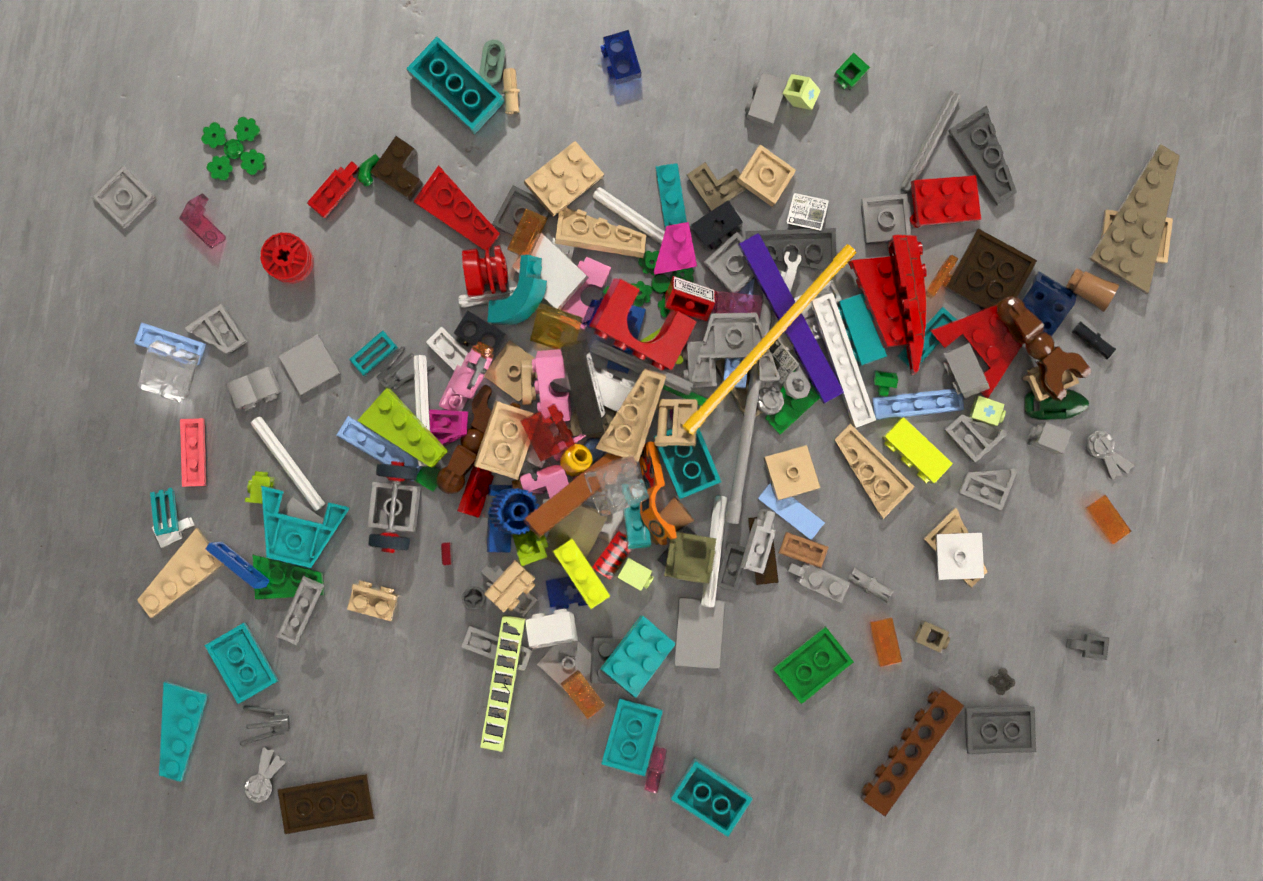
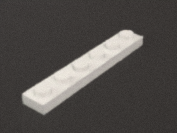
M829 293L815 298L810 303L835 376L844 391L842 396L854 428L873 422L876 418L834 295Z

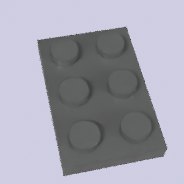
M1034 706L965 708L968 754L1036 752Z

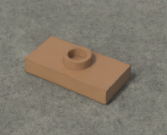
M785 532L778 553L822 568L829 547Z

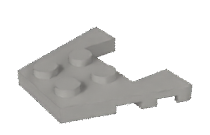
M757 313L711 314L692 374V383L712 382L711 359L745 358L765 336ZM768 349L758 360L759 381H780V375L777 372L772 353Z

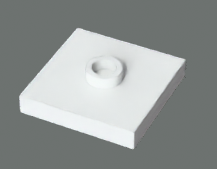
M982 533L935 534L937 580L984 578Z

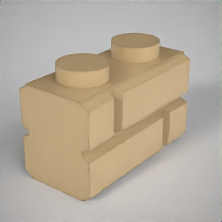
M515 560L484 594L503 612L507 609L512 611L520 602L517 598L523 592L527 595L535 586L533 583L535 577Z

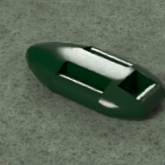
M1066 389L1067 395L1061 401L1048 397L1038 401L1039 411H1034L1035 396L1033 391L1028 392L1024 397L1025 413L1029 417L1038 420H1066L1073 418L1088 408L1089 401L1082 394Z

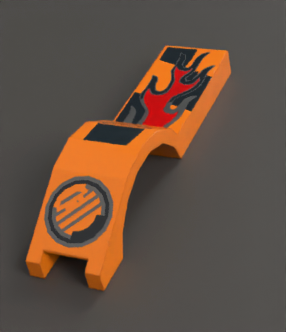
M647 442L644 444L639 459L646 490L640 502V514L644 524L659 544L666 545L668 544L666 537L676 539L677 535L675 526L663 520L656 509V493L665 485L657 446L655 442Z

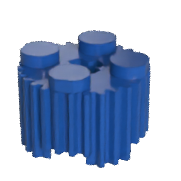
M512 488L504 489L499 494H496V498H493V502L490 503L492 507H489L488 511L489 519L495 524L494 527L507 534H524L525 531L529 532L530 528L526 525L524 519L538 509L537 506L539 504H536V496L532 495V492H528V490Z

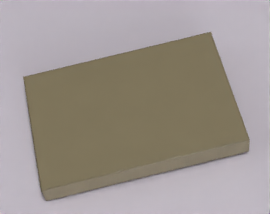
M582 503L550 529L546 537L549 547L545 548L547 557L544 559L562 566L553 551L571 539L575 541L587 559L608 515Z

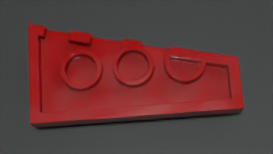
M438 165L413 202L485 251L486 247L491 249L499 238L500 233Z
M892 256L849 261L848 264L854 270L857 277L856 283L858 288L862 289L865 296V305L867 309H870L874 318L873 324L883 348L908 344Z

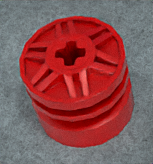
M280 232L274 234L264 242L261 248L260 260L263 268L269 275L283 283L295 284L301 282L309 276L313 268L314 257L311 249L303 240L292 233ZM284 252L288 254L286 262L282 260Z
M500 245L494 247L495 256L491 257L489 247L485 248V258H480L477 248L462 250L463 271L468 297L483 296L484 285L488 284L492 294H496V283H499L501 293L507 292L508 269L506 258Z

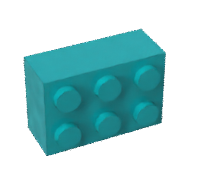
M700 428L696 430V446H657L679 499L722 482ZM673 429L668 430L666 436H672Z
M697 758L693 759L670 795L671 800L727 837H729L753 800L750 793Z

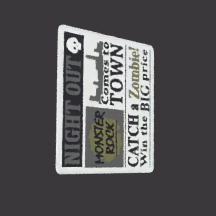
M794 193L787 223L822 230L829 201Z
M777 339L769 350L772 353L777 372L780 375L779 382L782 384L786 376L792 373L799 364L780 340Z

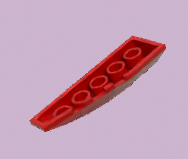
M893 235L887 247L889 256H892L908 343L905 346L910 374L915 375L919 371L926 328L924 277H927L925 263H921L920 255H923V248L921 242L917 241V236Z

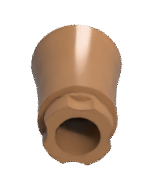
M1078 268L1075 269L1066 285V288L1074 290L1073 293L1086 299L1102 312H1105L1119 287V284L1106 281L1087 271L1083 272Z
M675 496L659 513L663 520L675 526L676 532L695 521ZM650 532V539L653 543L658 545L659 542Z

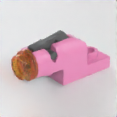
M477 341L476 346L473 345L462 366L457 364L438 404L440 407L449 411L463 410L468 398H473L489 368L493 357L492 352L494 349L479 341Z
M547 461L544 462L542 468L536 466L522 473L518 480H512L514 489L528 490V492H532V495L545 494V491H548L549 498H552L569 484L567 474L559 465H551Z

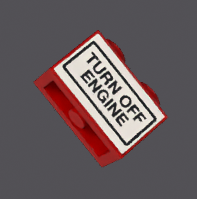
M673 276L665 294V308L708 321L715 305V290Z

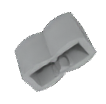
M271 367L260 369L226 384L236 409L243 408L244 412L257 407L255 403L261 400L267 403L277 399L276 394L281 393Z

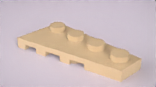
M567 206L558 213L555 244L639 258L644 257L645 234L621 225H611L606 219L600 217L595 219L587 216V212L579 209L574 211L567 208Z
M644 368L595 449L639 462L666 375Z
M851 424L834 439L879 515L884 519L914 486Z
M199 528L192 532L137 599L150 618L160 613L224 565L206 550L209 542Z

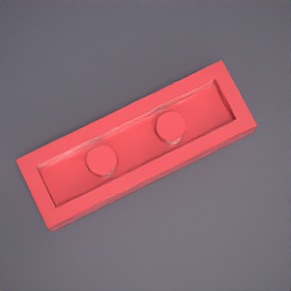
M180 419L182 487L206 486L205 419Z

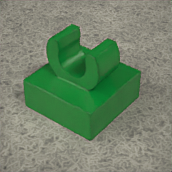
M874 370L873 381L874 385H879L878 392L880 396L888 397L889 388H897V373Z

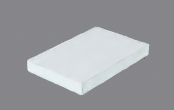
M542 233L522 254L542 258L540 279L547 280L544 298L558 311L589 278ZM520 258L512 265L518 273L520 271Z

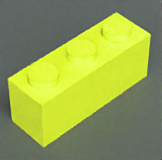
M904 417L900 418L882 437L886 441L884 445L893 453L897 451L902 456L900 460L909 468L913 466L918 471L916 475L926 484L928 481L931 484L935 483L953 464Z
M573 539L553 551L591 609L610 597L609 592Z

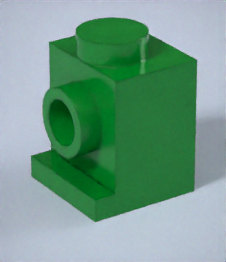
M853 52L835 72V83L843 90L846 88L851 90L866 75L870 67ZM851 72L853 78L849 79L845 73Z

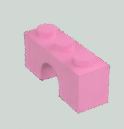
M588 257L585 258L584 262L580 260L578 267L589 278L557 312L560 315V321L583 331L587 327L593 313V308L582 303L581 294L588 287L603 290L611 272V267Z
M565 350L537 351L535 359H532L533 373L537 372L538 380H535V392L540 394V402H537L538 415H542L543 423L570 421L572 414L570 393L557 392L550 384L552 380L565 378L566 376Z

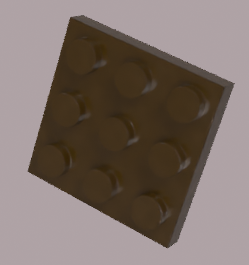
M978 228L945 288L982 309L997 305L998 302L1008 296L1018 297L1037 260Z

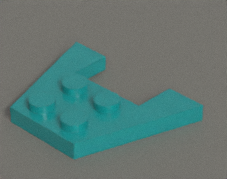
M261 486L266 557L312 568L350 507L328 502L323 523L321 524L278 513L284 491Z

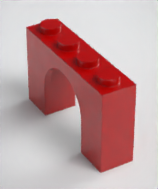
M614 278L589 327L595 330L594 334L605 340L609 337L614 340L613 345L623 350L627 347L632 350V355L643 361L647 358L652 361V366L662 371L664 368L672 370L696 321L679 311L670 310L661 330L653 339L646 342L636 340L628 330L627 315L640 289L622 279Z

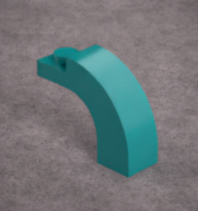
M521 255L517 287L506 299L489 300L488 323L515 325L525 321L536 311L544 297L547 280L540 279L542 258Z

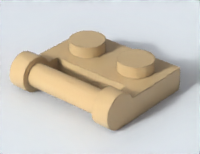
M658 400V432L655 437V445L660 447L668 445L696 446V431L693 435H690L682 428V425L697 411V400ZM669 409H674L672 436H666Z

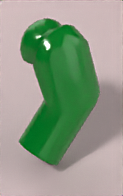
M376 153L362 162L359 167L358 180L362 182L363 186H369L373 183L370 172L379 161Z

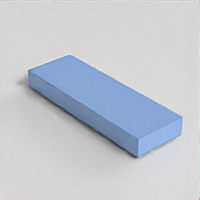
M142 322L134 344L200 365L206 347L205 343Z
M771 482L758 497L762 503L810 540L813 539L825 523L793 497L777 501Z

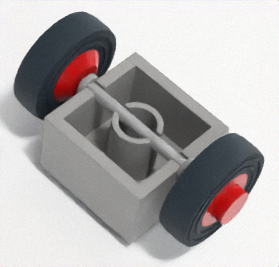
M391 461V465L377 464L376 475L386 477L393 482L391 484L372 482L368 527L386 529L387 532L370 534L368 546L381 548V552L395 553V549H409L410 538L392 533L395 530L416 532L421 487L400 485V482H398H403L406 479L416 480L417 468L404 466L405 462Z

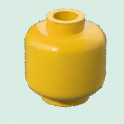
M571 445L562 454L560 466L567 475L577 477L591 466L593 461L592 454L584 445Z

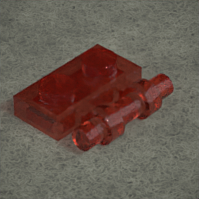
M555 403L547 407L550 416L546 418L540 410L520 420L540 462L560 453L561 449L558 443L562 441L565 442L567 448L575 445L572 438L573 433L571 429L567 428L563 420L564 415L561 410H558ZM554 422L560 432L556 436L553 435L549 427Z

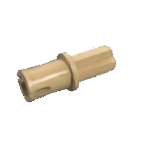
M506 68L503 70L504 90H502V94L505 95V113L516 114L520 112L518 104V93L520 90L517 89L516 70L514 68Z

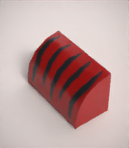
M618 531L592 567L610 580L633 550L628 549L626 535Z

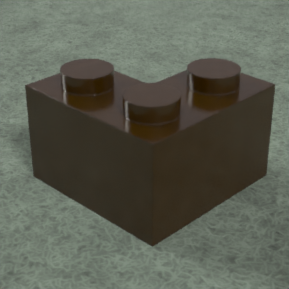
M395 136L370 173L374 178L410 202L423 185L418 177L406 170L417 154L415 148Z

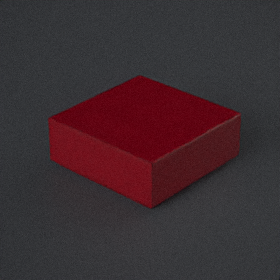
M444 542L441 544L442 564L453 565L452 542Z

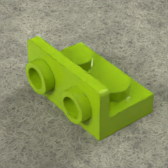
M529 529V532L525 531L524 534H512L521 566L547 557L545 548L549 547L545 534L538 538L531 529Z

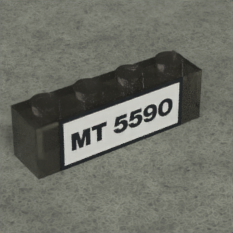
M587 339L565 343L560 349L582 436L603 432L608 427V422Z

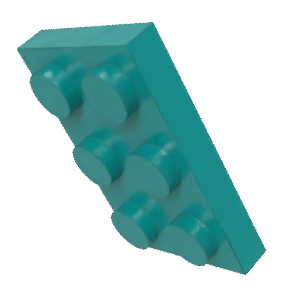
M640 615L600 670L632 697L636 698L676 643L647 618Z
M246 622L204 645L237 704L279 681Z
M619 698L601 764L645 776L663 710Z

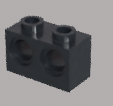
M468 310L454 331V334L458 336L456 341L466 347L471 344L477 348L478 353L482 354L483 352L492 358L495 357L507 337L504 332ZM467 325H474L476 332L472 336H466L464 328ZM488 336L495 339V344L491 348L483 346V340Z

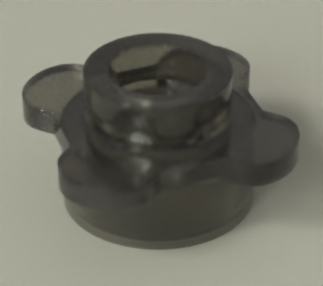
M1000 668L996 675L988 678V683L995 687L998 695H1004L1005 691L1015 686V680L1007 674L1008 671L1005 668Z

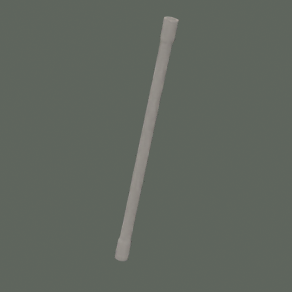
M763 293L760 323L766 335L770 329L772 308ZM758 361L751 369L731 497L725 520L726 523L739 525L742 507V493L761 381H759Z

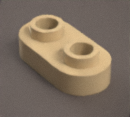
M521 360L522 405H532V400H536L535 387H531V378H535V373H533L530 360Z

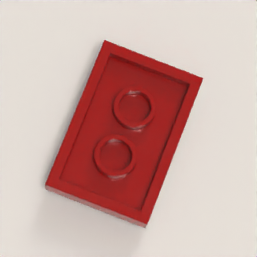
M976 175L911 181L916 226L981 220Z

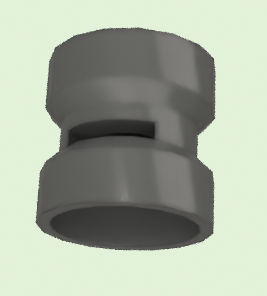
M477 586L466 589L462 594L464 606L472 610L480 608L486 601L484 590Z

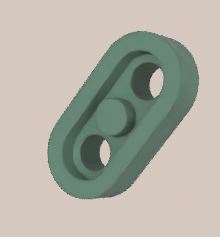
M495 39L489 40L484 44L480 65V76L491 86L498 84L502 79L506 53L502 42ZM493 49L499 51L496 56L490 54ZM494 71L496 74L493 78H489L487 76L488 72Z

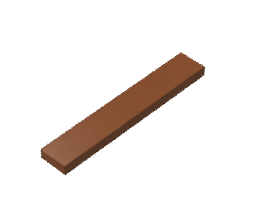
M607 453L527 516L524 522L540 538L635 461Z

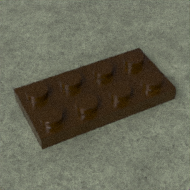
M368 773L277 789L285 834L375 818Z

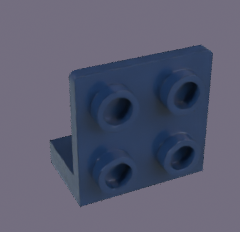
M1038 271L1033 279L1031 288L1022 301L1026 309L1044 324L1043 332L1053 336L1075 305L1077 294Z

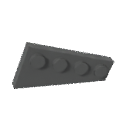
M987 106L948 130L996 206L1017 193Z
M836 228L745 232L746 240L759 233L772 259L785 262L784 254L788 251L790 252L788 257L790 262H794L799 254L801 255V262L798 265L824 271L836 256Z

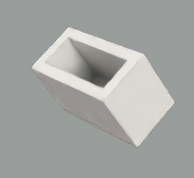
M567 609L555 610L553 615L545 616V613L531 615L532 619L525 620L528 643L531 648L537 649L578 641L574 614L567 612Z

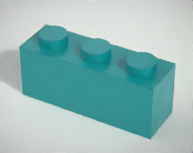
M863 293L837 303L859 367L887 357L885 348H883L873 324L874 318L872 313L865 305L864 301L866 299Z

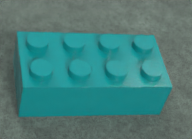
M438 36L406 68L409 75L474 135L505 103L503 96Z

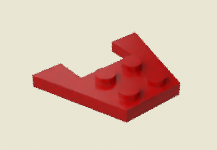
M997 305L930 330L944 348L961 335L966 338L989 367L983 374L990 388L980 392L987 399L1022 347L1021 343L1013 339L1005 323L999 319Z

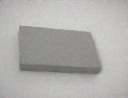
M679 598L675 666L720 669L725 601L715 600L714 607H705L701 604L702 599Z

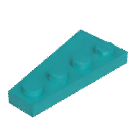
M163 682L159 776L179 782L183 781L208 698L207 693L170 682Z

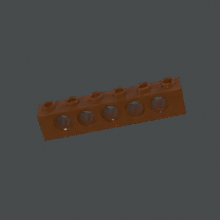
M940 688L937 691L933 690L926 699L928 703L925 708H920L913 718L915 722L911 727L907 726L900 736L902 738L897 746L894 745L887 754L889 758L885 764L881 763L874 772L875 778L871 783L867 782L861 790L863 795L860 798L885 817L964 707L962 703ZM935 708H941L942 715L939 719H933L931 716ZM927 726L929 729L928 735L920 738L918 735L919 729ZM909 745H915L916 752L912 756H906L905 749ZM897 763L902 764V772L900 774H893V765ZM882 782H888L890 785L889 790L885 793L879 792V785Z

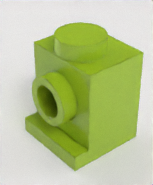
M255 471V474L252 475V480L248 481L247 492L250 493V498L245 497V502L263 504L261 486L273 488L274 477H268V472Z

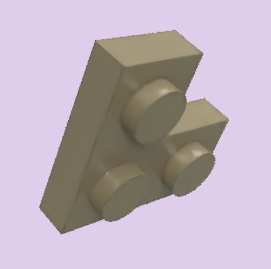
M706 162L687 174V178L710 212L746 190L745 187L736 182L740 175L737 168L719 180L716 179Z

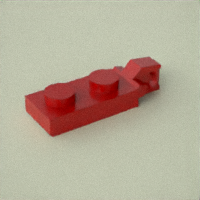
M351 161L345 169L342 167L338 170L335 169L309 199L307 204L325 219L353 187V184L356 182L354 176L359 171V166Z
M473 466L457 511L477 518L480 517L489 485L494 477L491 475L492 471Z

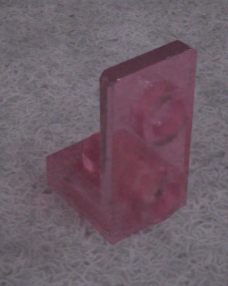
M202 193L187 202L179 219L210 249H213L224 242L226 236L203 215L206 211L204 207L209 199Z
M715 291V305L711 313H757L760 318L763 297L760 295Z

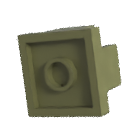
M676 532L677 538L670 539L664 576L709 584L715 557L716 538Z

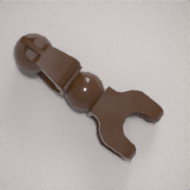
M1008 296L998 302L997 315L999 319L1005 323L1016 342L1021 343V345L1025 344L1028 355L1037 359L1035 363L1040 370L1039 384L1053 400L1061 401L1067 395V391L1062 384V375L1066 370H1069L1078 378H1087L1091 374V368L1080 354L1074 352L1067 353L1059 346L1054 347L1052 336L1043 332L1044 324L1026 309L1022 300L1014 296Z
M487 384L481 387L472 401L474 420L471 423V428L467 429V434L461 437L460 445L455 448L448 466L442 468L436 477L437 485L444 493L455 494L459 492L465 484V476L474 466L492 413L487 405L492 395V389ZM516 402L510 404V406L521 409V405Z

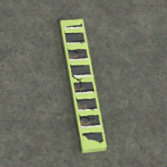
M502 616L480 748L501 752L504 749L525 619Z

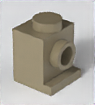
M921 620L913 641L941 653L942 649L945 650L950 642V637H948L950 632ZM933 632L936 638L930 641L928 635Z

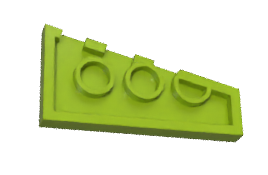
M386 388L357 420L429 467H434L448 452L389 388Z

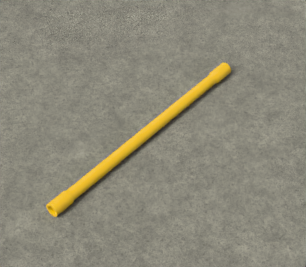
M846 244L830 265L705 403L682 425V428L688 434H694L704 423L706 417L838 271L845 267L854 257L856 251L852 246Z

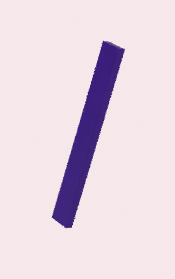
M758 233L737 245L779 321L792 307L795 300ZM801 313L784 332L822 403H826L844 393Z

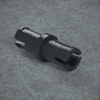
M1082 321L1072 330V333L1087 343L1086 346L1089 349L1092 347L1105 357L1106 360L1116 350L1115 347L1100 337V333L1093 332Z

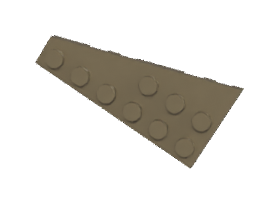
M1162 144L1156 148L1089 258L1092 262L1145 294H1148L1180 157V155Z

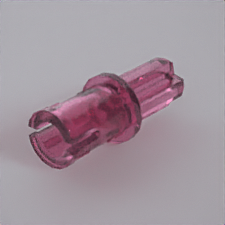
M655 746L653 749L650 767H647L649 772L644 787L646 791L658 793L661 775L665 772L663 766L667 750L663 747Z

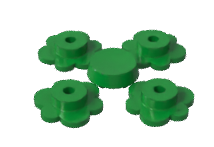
M240 117L238 125L234 126L237 139H230L227 142L224 136L226 130L221 128L217 122H213L209 127L203 128L202 142L211 148H216L217 145H224V153L226 155L220 158L214 156L212 162L207 164L206 168L211 173L213 179L219 178L224 181L229 178V173L233 170L229 158L237 159L240 157L243 161L240 166L249 175H255L257 171L264 169L262 164L265 161L264 154L257 153L255 149L243 152L244 147L240 142L246 140L253 141L254 136L260 133V128L256 125V121L253 118Z
M646 251L644 257L639 258L638 264L640 267H643V273L648 274L650 272L651 275H654L659 251L652 253L651 251ZM687 268L672 271L670 279L664 274H656L651 281V286L645 285L643 281H638L637 284L631 283V285L640 289L639 291L642 293L641 295L637 294L633 302L634 305L641 307L644 302L648 303L651 299L649 295L653 289L654 292L663 294L662 300L658 302V307L661 309V316L667 317L671 309L665 308V294L672 277L674 276L693 283L694 277L692 275L694 274V269Z

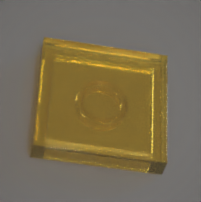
M540 303L530 341L556 350L565 349L573 353L583 317Z

